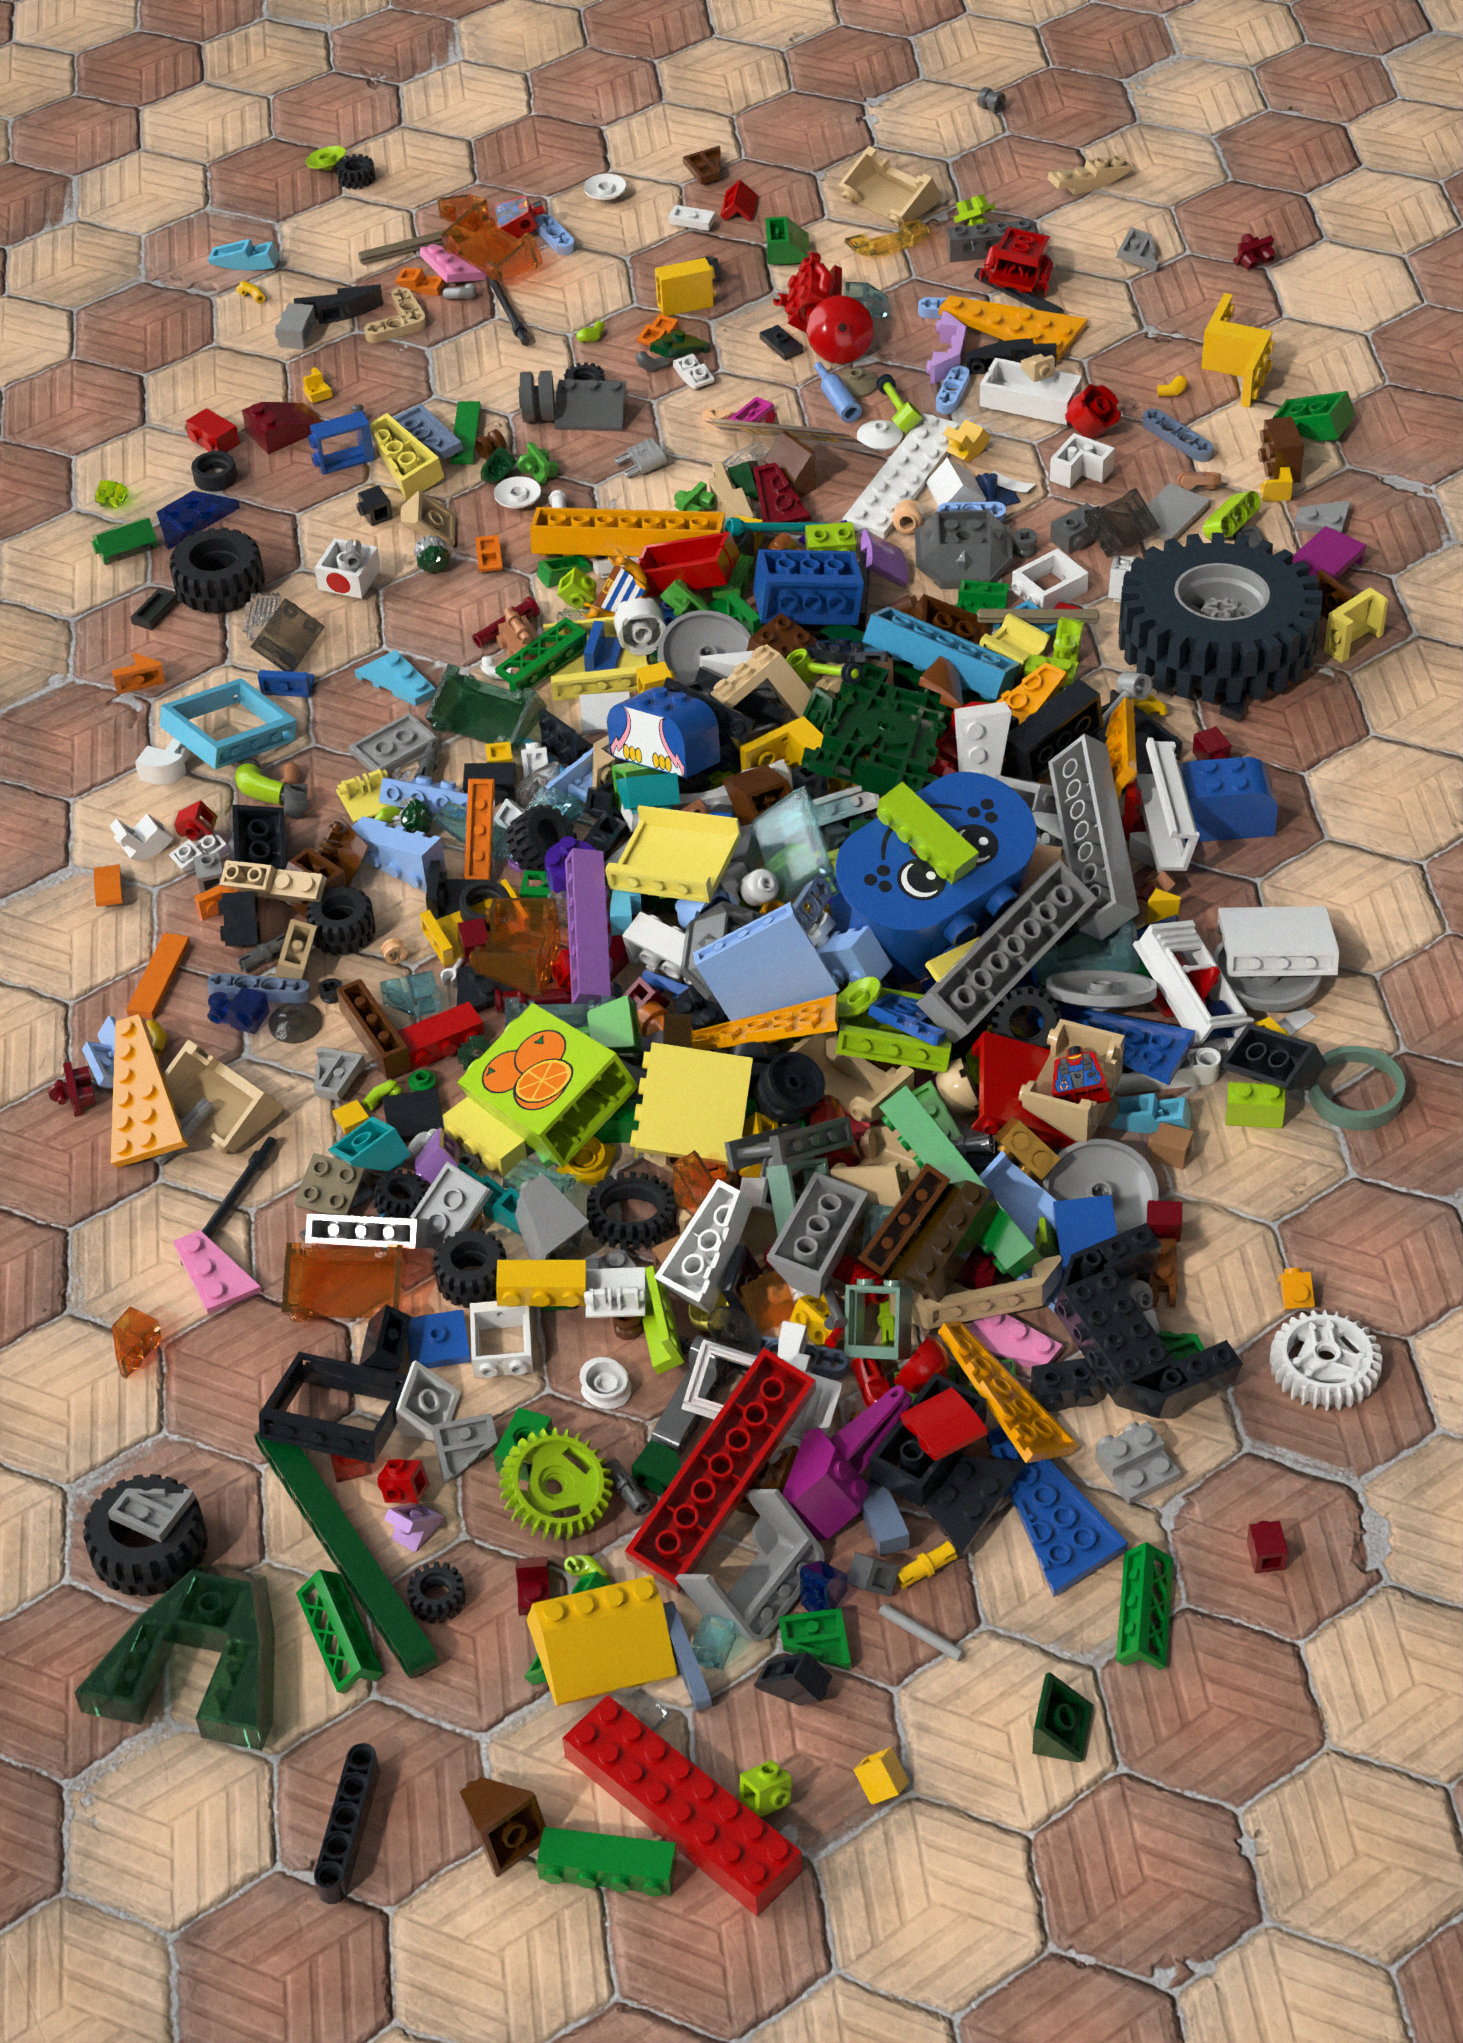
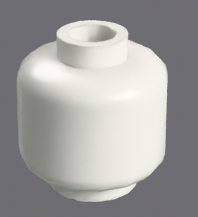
M757 869L748 873L742 878L740 883L741 897L751 906H761L766 902L772 901L779 891V883L776 876L767 869Z

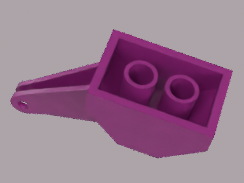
M897 1385L891 1388L884 1396L830 1438L821 1428L805 1431L782 1495L817 1541L828 1540L861 1511L869 1489L868 1483L861 1474L869 1464L871 1455L900 1418V1414L912 1402L911 1395L906 1392L903 1386Z

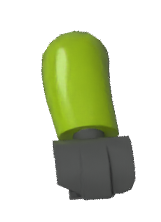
M255 759L245 760L236 769L235 782L240 792L244 795L275 805H282L284 802V813L292 818H302L304 812L308 810V784L289 785L263 776L260 764Z

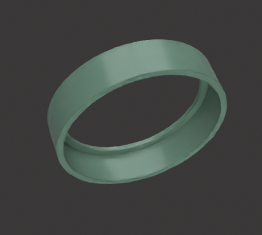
M1363 1046L1339 1047L1322 1055L1327 1063L1323 1071L1330 1066L1340 1063H1364L1385 1072L1397 1086L1394 1097L1384 1106L1368 1111H1355L1340 1107L1331 1102L1321 1091L1317 1078L1314 1084L1309 1086L1308 1096L1312 1107L1324 1120L1340 1128L1363 1131L1382 1127L1398 1115L1403 1105L1406 1083L1401 1068L1393 1059L1378 1050Z

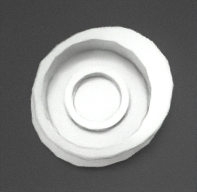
M598 1357L587 1361L581 1368L579 1376L582 1384L581 1393L591 1404L603 1409H616L623 1406L629 1400L631 1382L628 1379L627 1371L617 1361L607 1357Z

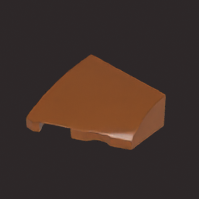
M939 656L921 675L919 685L941 694L939 703L953 709H958L963 706L960 675L950 661Z

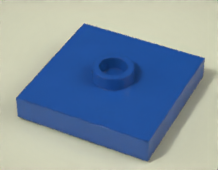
M463 1309L411 1317L408 1330L411 1364L416 1360L429 1369L471 1362Z

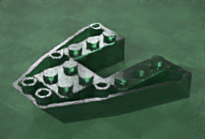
M205 1565L190 1570L138 1617L74 1692L82 1713L141 1725L175 1643L220 1652L221 1656L195 1717L201 1738L262 1751L273 1724L275 1632L266 1576L213 1565Z

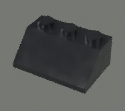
M232 804L228 819L229 861L272 865L276 869L285 870L287 863L284 808Z
M1248 1023L1219 1066L1223 1070L1289 1091L1312 1086L1327 1063L1316 1044Z

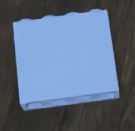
M791 902L693 952L696 968L730 1021L830 996L840 991L836 976H832L799 922L796 910Z

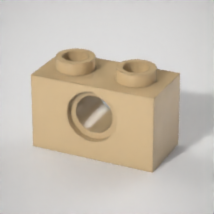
M294 919L290 920L275 977L303 978L317 928L316 925Z

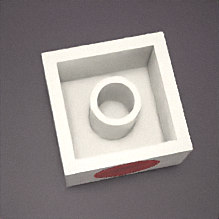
M334 538L315 566L318 590L362 599L381 570L378 547L362 544L361 555L363 561L358 567L350 568L343 559L348 541Z

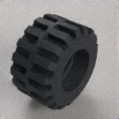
M540 804L512 820L511 825L506 831L509 834L506 836V842L509 843L507 850L508 853H512L513 857L511 859L513 862L517 861L518 867L521 870L546 871L544 857L547 851L553 845L559 843L563 837L570 836L575 840L577 839V834L572 830L574 826L568 822L566 814L562 815L560 809H552L551 805L546 804L543 806ZM538 835L543 839L545 846L539 840Z
M339 886V888L330 887L327 891H323L321 902L313 901L308 903L306 907L307 923L317 926L313 940L314 946L317 949L321 948V951L324 953L331 952V955H337L338 953L348 955V952L355 953L359 951L360 947L365 948L368 945L367 941H372L374 938L373 934L376 932L372 903L368 895L365 896V892L362 890L356 891V888L351 886L349 888H345V886Z
M1028 985L1027 987L1018 986L1009 991L996 1004L992 1012V1028L994 1034L1050 1050L1051 1045H1047L1049 1032L1051 1029L1056 1028L1059 1020L1062 1019V1015L1054 998L1043 989ZM1024 1005L1036 1007L1043 1016L1041 1031L1035 1036L1028 1038L1015 1034L1010 1025L1012 1013L1018 1007Z
M467 1229L465 1233L458 1231L455 1232L453 1237L447 1236L444 1239L445 1243H440L437 1246V1252H434L433 1256L439 1293H442L443 1298L446 1301L451 1300V1303L455 1306L463 1304V1308H469L470 1303L491 1302L494 1297L497 1298V1260H507L503 1243L500 1240H496V1236L491 1233L486 1235L484 1230L473 1232V1229ZM470 1266H479V1267H480V1268H478V1269H476V1270H472V1271H463V1270H462V1269H464V1268H466V1267H470Z

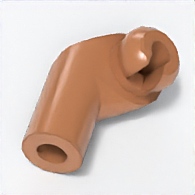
M294 762L286 763L282 767L284 777L279 782L289 785L298 784L300 775L298 765Z

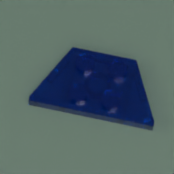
M194 490L156 512L167 549L170 550L179 542H183L185 537L195 535V532L209 527L239 509L240 506L237 499Z

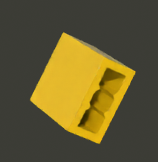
M706 258L655 268L657 305L662 315L671 316L714 306L713 297H716V290L714 284H712V279H715L714 267L709 265Z

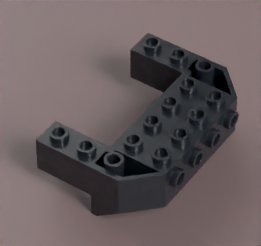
M1144 1223L1071 1254L1054 1311L1116 1406L1157 1419H1175L1180 1417L1185 1404L1234 1383L1243 1363L1227 1340L1175 1362L1120 1280L1155 1265L1162 1245L1148 1224Z

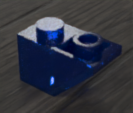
M821 1560L802 1566L800 1569L801 1605L808 1612L835 1609L847 1592V1574Z

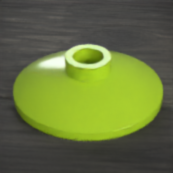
M341 146L321 148L306 158V165L313 169L331 170L338 161L340 162L345 157V148Z
M864 977L853 982V985L847 986L838 995L839 1018L846 1019L866 1013L870 1008V1004L875 1002L881 992V982L876 977Z

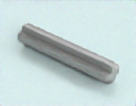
M205 1098L201 1099L180 1121L182 1125L181 1131L186 1139L214 1110L210 1101ZM176 1150L152 1157V1159L158 1164L163 1165Z

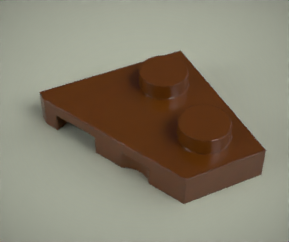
M720 146L683 156V164L701 185L720 179Z

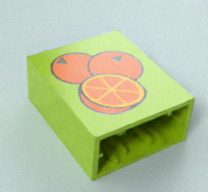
M534 1003L517 1019H514L507 1025L504 1033L480 1058L470 1064L466 1073L457 1082L468 1098L525 1140V1144L562 1168L639 1087L615 1052Z

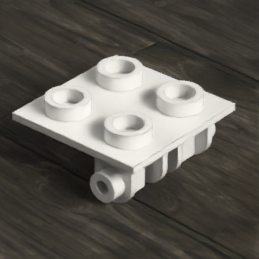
M645 1267L586 1269V1291L584 1293L586 1318L645 1316Z

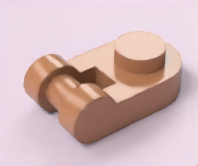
M1181 472L1177 476V482L1186 490H1191L1195 485H1202L1204 489H1216V485L1221 484L1222 474L1217 472Z

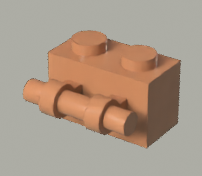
M509 607L504 610L506 622L498 624L499 635L496 636L500 649H505L507 658H510L539 637L526 616L520 617L518 612L513 611ZM527 655L523 660H535L538 655Z

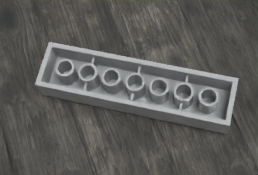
M1083 734L1052 758L1048 764L1067 867L1097 898L1077 920L1078 930L1103 940L1139 914V908L1108 748L1106 744Z
M1059 859L1006 910L916 1004L939 1028L947 1030L946 1036L955 1044L988 1014L1097 900L1096 896Z

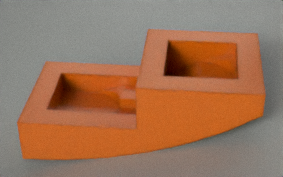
M402 268L395 280L396 284L401 287L408 288L417 293L439 296L446 285L445 280L441 276H424L423 268Z
M659 314L652 325L646 324L636 341L650 347L651 342L671 333L673 330H677L679 322L677 319Z
M499 535L475 537L479 573L503 570Z
M120 864L94 868L96 907L123 903Z

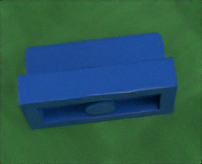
M603 621L593 622L583 653L585 672L616 669L622 647L618 638L605 636Z
M260 670L258 674L260 692L263 695L310 697L315 680L314 674H308V672Z

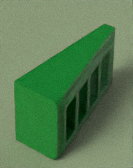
M582 555L539 561L537 577L549 588L559 585L560 579L576 567L585 574L592 570V566Z

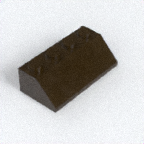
M969 1180L949 1184L889 1276V1280H901L902 1286L913 1287L914 1292L939 1303L999 1210V1205L993 1191Z

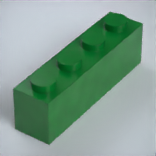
M544 1827L536 1864L539 1879L551 1884L566 1882L577 1884L583 1888L598 1886L610 1888L616 1892H627L630 1890L643 1892L653 1897L660 1895L671 1896L677 1864L676 1843Z

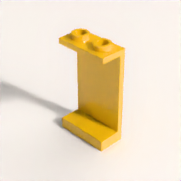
M506 879L501 880V886L509 894L510 915L507 922L500 928L487 931L490 948L530 932L531 912L527 905H522L517 889L515 887L511 888ZM489 898L469 908L476 913L489 914L496 911L500 907V903L495 899ZM430 910L420 913L421 930L443 966L446 967L456 963L458 958L464 959L458 940L457 923L463 922L460 911L438 920L434 918Z

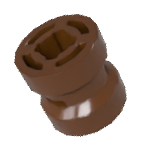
M497 429L490 431L486 437H478L474 442L478 454L485 460L490 458L498 447L503 449L507 447L505 438Z
M642 1316L613 1317L616 1336L622 1340H634L639 1337L643 1331Z

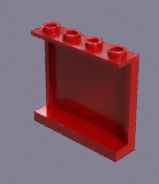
M984 1031L972 1045V1055L979 1057V1117L973 1123L972 1130L995 1136L1006 1122L1013 1117L1020 1120L1050 1149H1063L1077 1143L1024 1109L1022 1101H1019L1022 1085H1027L1030 1080L1037 1081L1050 1055V1050Z

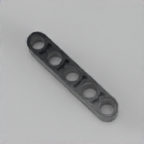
M358 1743L351 1747L347 1753L314 1871L318 1895L327 1904L341 1902L348 1893L380 1775L376 1751L367 1743ZM369 1762L365 1766H358L360 1763ZM361 1791L357 1795H350L352 1792ZM347 1820L353 1821L351 1824L342 1825ZM338 1850H345V1852L340 1855H334V1853ZM330 1880H337L335 1884L325 1885Z

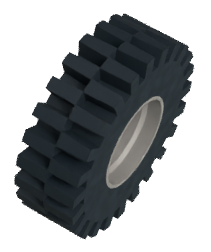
M1198 533L1187 535L1185 547L1175 538L1164 541L1163 551L1155 546L1150 547L1145 551V560L1139 557L1135 558L1131 563V571H1126L1124 574L1118 631L1120 650H1125L1124 659L1129 666L1137 664L1136 673L1146 674L1149 677L1155 675L1154 686L1164 691L1176 682V696L1188 699L1193 689L1202 690V702L1214 703L1215 692H1225L1228 703H1239L1241 692L1246 690L1253 700L1265 698L1266 686L1275 693L1282 692L1286 689L1287 679L1294 683L1298 682L1302 678L1303 669L1309 670L1312 666L1313 656L1316 654L1323 598L1322 590H1318L1319 580L1316 575L1308 576L1309 566L1304 561L1292 564L1293 553L1283 549L1277 554L1272 555L1273 543L1262 540L1255 548L1249 547V536L1240 534L1237 535L1234 544L1224 542V533H1212L1211 543H1203Z

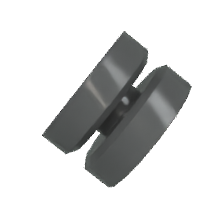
M552 370L540 371L538 374V385L536 386L534 374L531 371L520 372L519 405L522 410L523 423L536 421L537 407H540L543 421H555Z

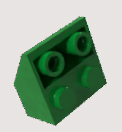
M787 216L765 218L768 265L801 264L804 257L810 256L808 254V251L810 252L809 233Z

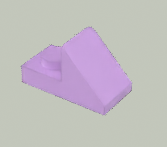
M422 1503L389 1508L384 1520L394 1525L393 1528L395 1530L392 1539L411 1551L416 1552L442 1523L444 1516Z

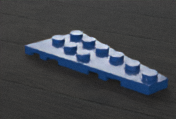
M1057 1003L1063 1020L1125 1035L1123 1065L1167 1085L1171 1084L1195 1041L1196 1030ZM1033 1006L1028 1013V1023L1042 1029L1043 1016Z
M1001 1425L988 1432L987 1442L994 1459L1025 1463ZM1050 1459L1025 1463V1471L1009 1494L1051 1593L1055 1597L1125 1552L1128 1543Z

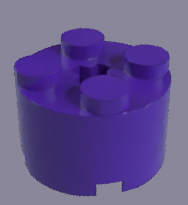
M570 836L563 837L559 843L553 845L544 857L549 889L552 894L567 900L565 859L572 848L596 850L590 844L581 840H575Z

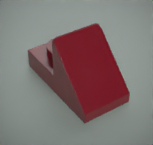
M548 1556L522 1558L516 1561L515 1571L519 1616L528 1615L533 1603L550 1599Z

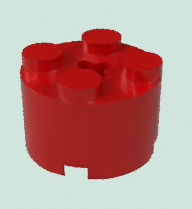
M1094 384L1086 387L1070 400L1067 412L1065 413L1066 421L1072 424L1083 437L1089 439L1099 437L1116 424L1121 416V410L1118 411L1117 408L1119 403L1117 397L1109 388L1103 385L1093 386Z

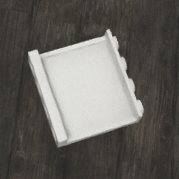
M1326 906L1218 908L1217 933H1222L1226 950L1227 977L1338 975L1339 948Z

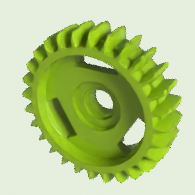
M555 1427L550 1436H548L543 1428L538 1437L531 1432L527 1440L521 1438L517 1447L513 1446L509 1456L505 1457L503 1462L505 1467L501 1469L499 1474L502 1479L499 1482L498 1488L505 1489L501 1493L500 1499L509 1500L504 1507L505 1511L514 1509L515 1512L511 1521L518 1518L523 1520L520 1526L521 1530L527 1525L532 1527L531 1536H534L539 1530L542 1531L543 1540H546L549 1533H553L555 1542L559 1540L562 1533H564L567 1540H570L573 1536V1531L580 1537L584 1533L585 1528L590 1531L595 1525L594 1523H598L601 1520L603 1513L606 1512L609 1506L608 1501L612 1497V1492L609 1489L612 1487L613 1481L607 1478L611 1473V1469H602L607 1458L597 1459L596 1456L600 1448L591 1451L589 1449L591 1439L587 1440L584 1444L581 1443L580 1433L574 1438H570L569 1429H566L561 1436L558 1435L557 1428ZM563 1454L576 1459L586 1469L587 1473L584 1474ZM522 1463L532 1465L527 1491L520 1489L518 1482ZM557 1480L562 1485V1492L559 1494L550 1493L546 1488V1482ZM579 1506L581 1513L567 1518H555L552 1516V1513Z

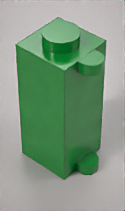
M149 517L93 534V541H91L95 555L99 554L103 564L109 563L107 558L109 556L150 543L152 548L157 547V538Z

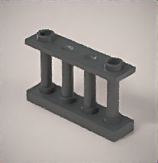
M846 1116L801 1128L800 1122L724 1142L729 1170L734 1171L762 1163L763 1158L766 1156L773 1157L774 1166L785 1165L854 1145L850 1118Z

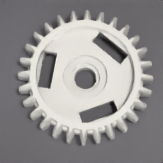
M1325 1309L1322 1315H1317L1312 1310L1311 1316L1307 1317L1301 1312L1299 1320L1291 1317L1289 1324L1283 1323L1281 1331H1277L1275 1334V1339L1271 1344L1269 1359L1271 1374L1275 1376L1276 1384H1282L1283 1393L1291 1391V1400L1297 1397L1302 1399V1406L1308 1401L1313 1403V1409H1316L1317 1405H1324L1326 1412L1330 1405H1335L1338 1411L1343 1403L1351 1408L1353 1400L1361 1403L1363 1396L1369 1397L1372 1389H1375L1377 1386L1383 1361L1380 1354L1381 1345L1376 1344L1375 1335L1369 1336V1327L1360 1328V1320L1354 1323L1350 1322V1315L1341 1318L1338 1311L1335 1312L1334 1316L1327 1315ZM1300 1341H1303L1304 1344L1298 1357L1289 1358L1288 1355L1291 1348ZM1344 1343L1351 1346L1357 1354L1353 1353ZM1330 1351L1335 1357L1331 1360H1325L1318 1353Z

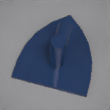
M978 474L975 478L986 497L985 502H1000L1004 506L1020 503L1013 490L997 485V474Z

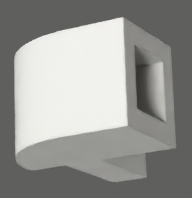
M173 738L165 750L146 746L135 761L139 780L157 785L170 784L180 780L187 773L184 762L188 760L190 750L175 738Z
M148 814L134 828L118 819H115L110 825V828L115 833L114 839L123 847L130 859L137 861L146 860L159 854L174 839L162 822Z

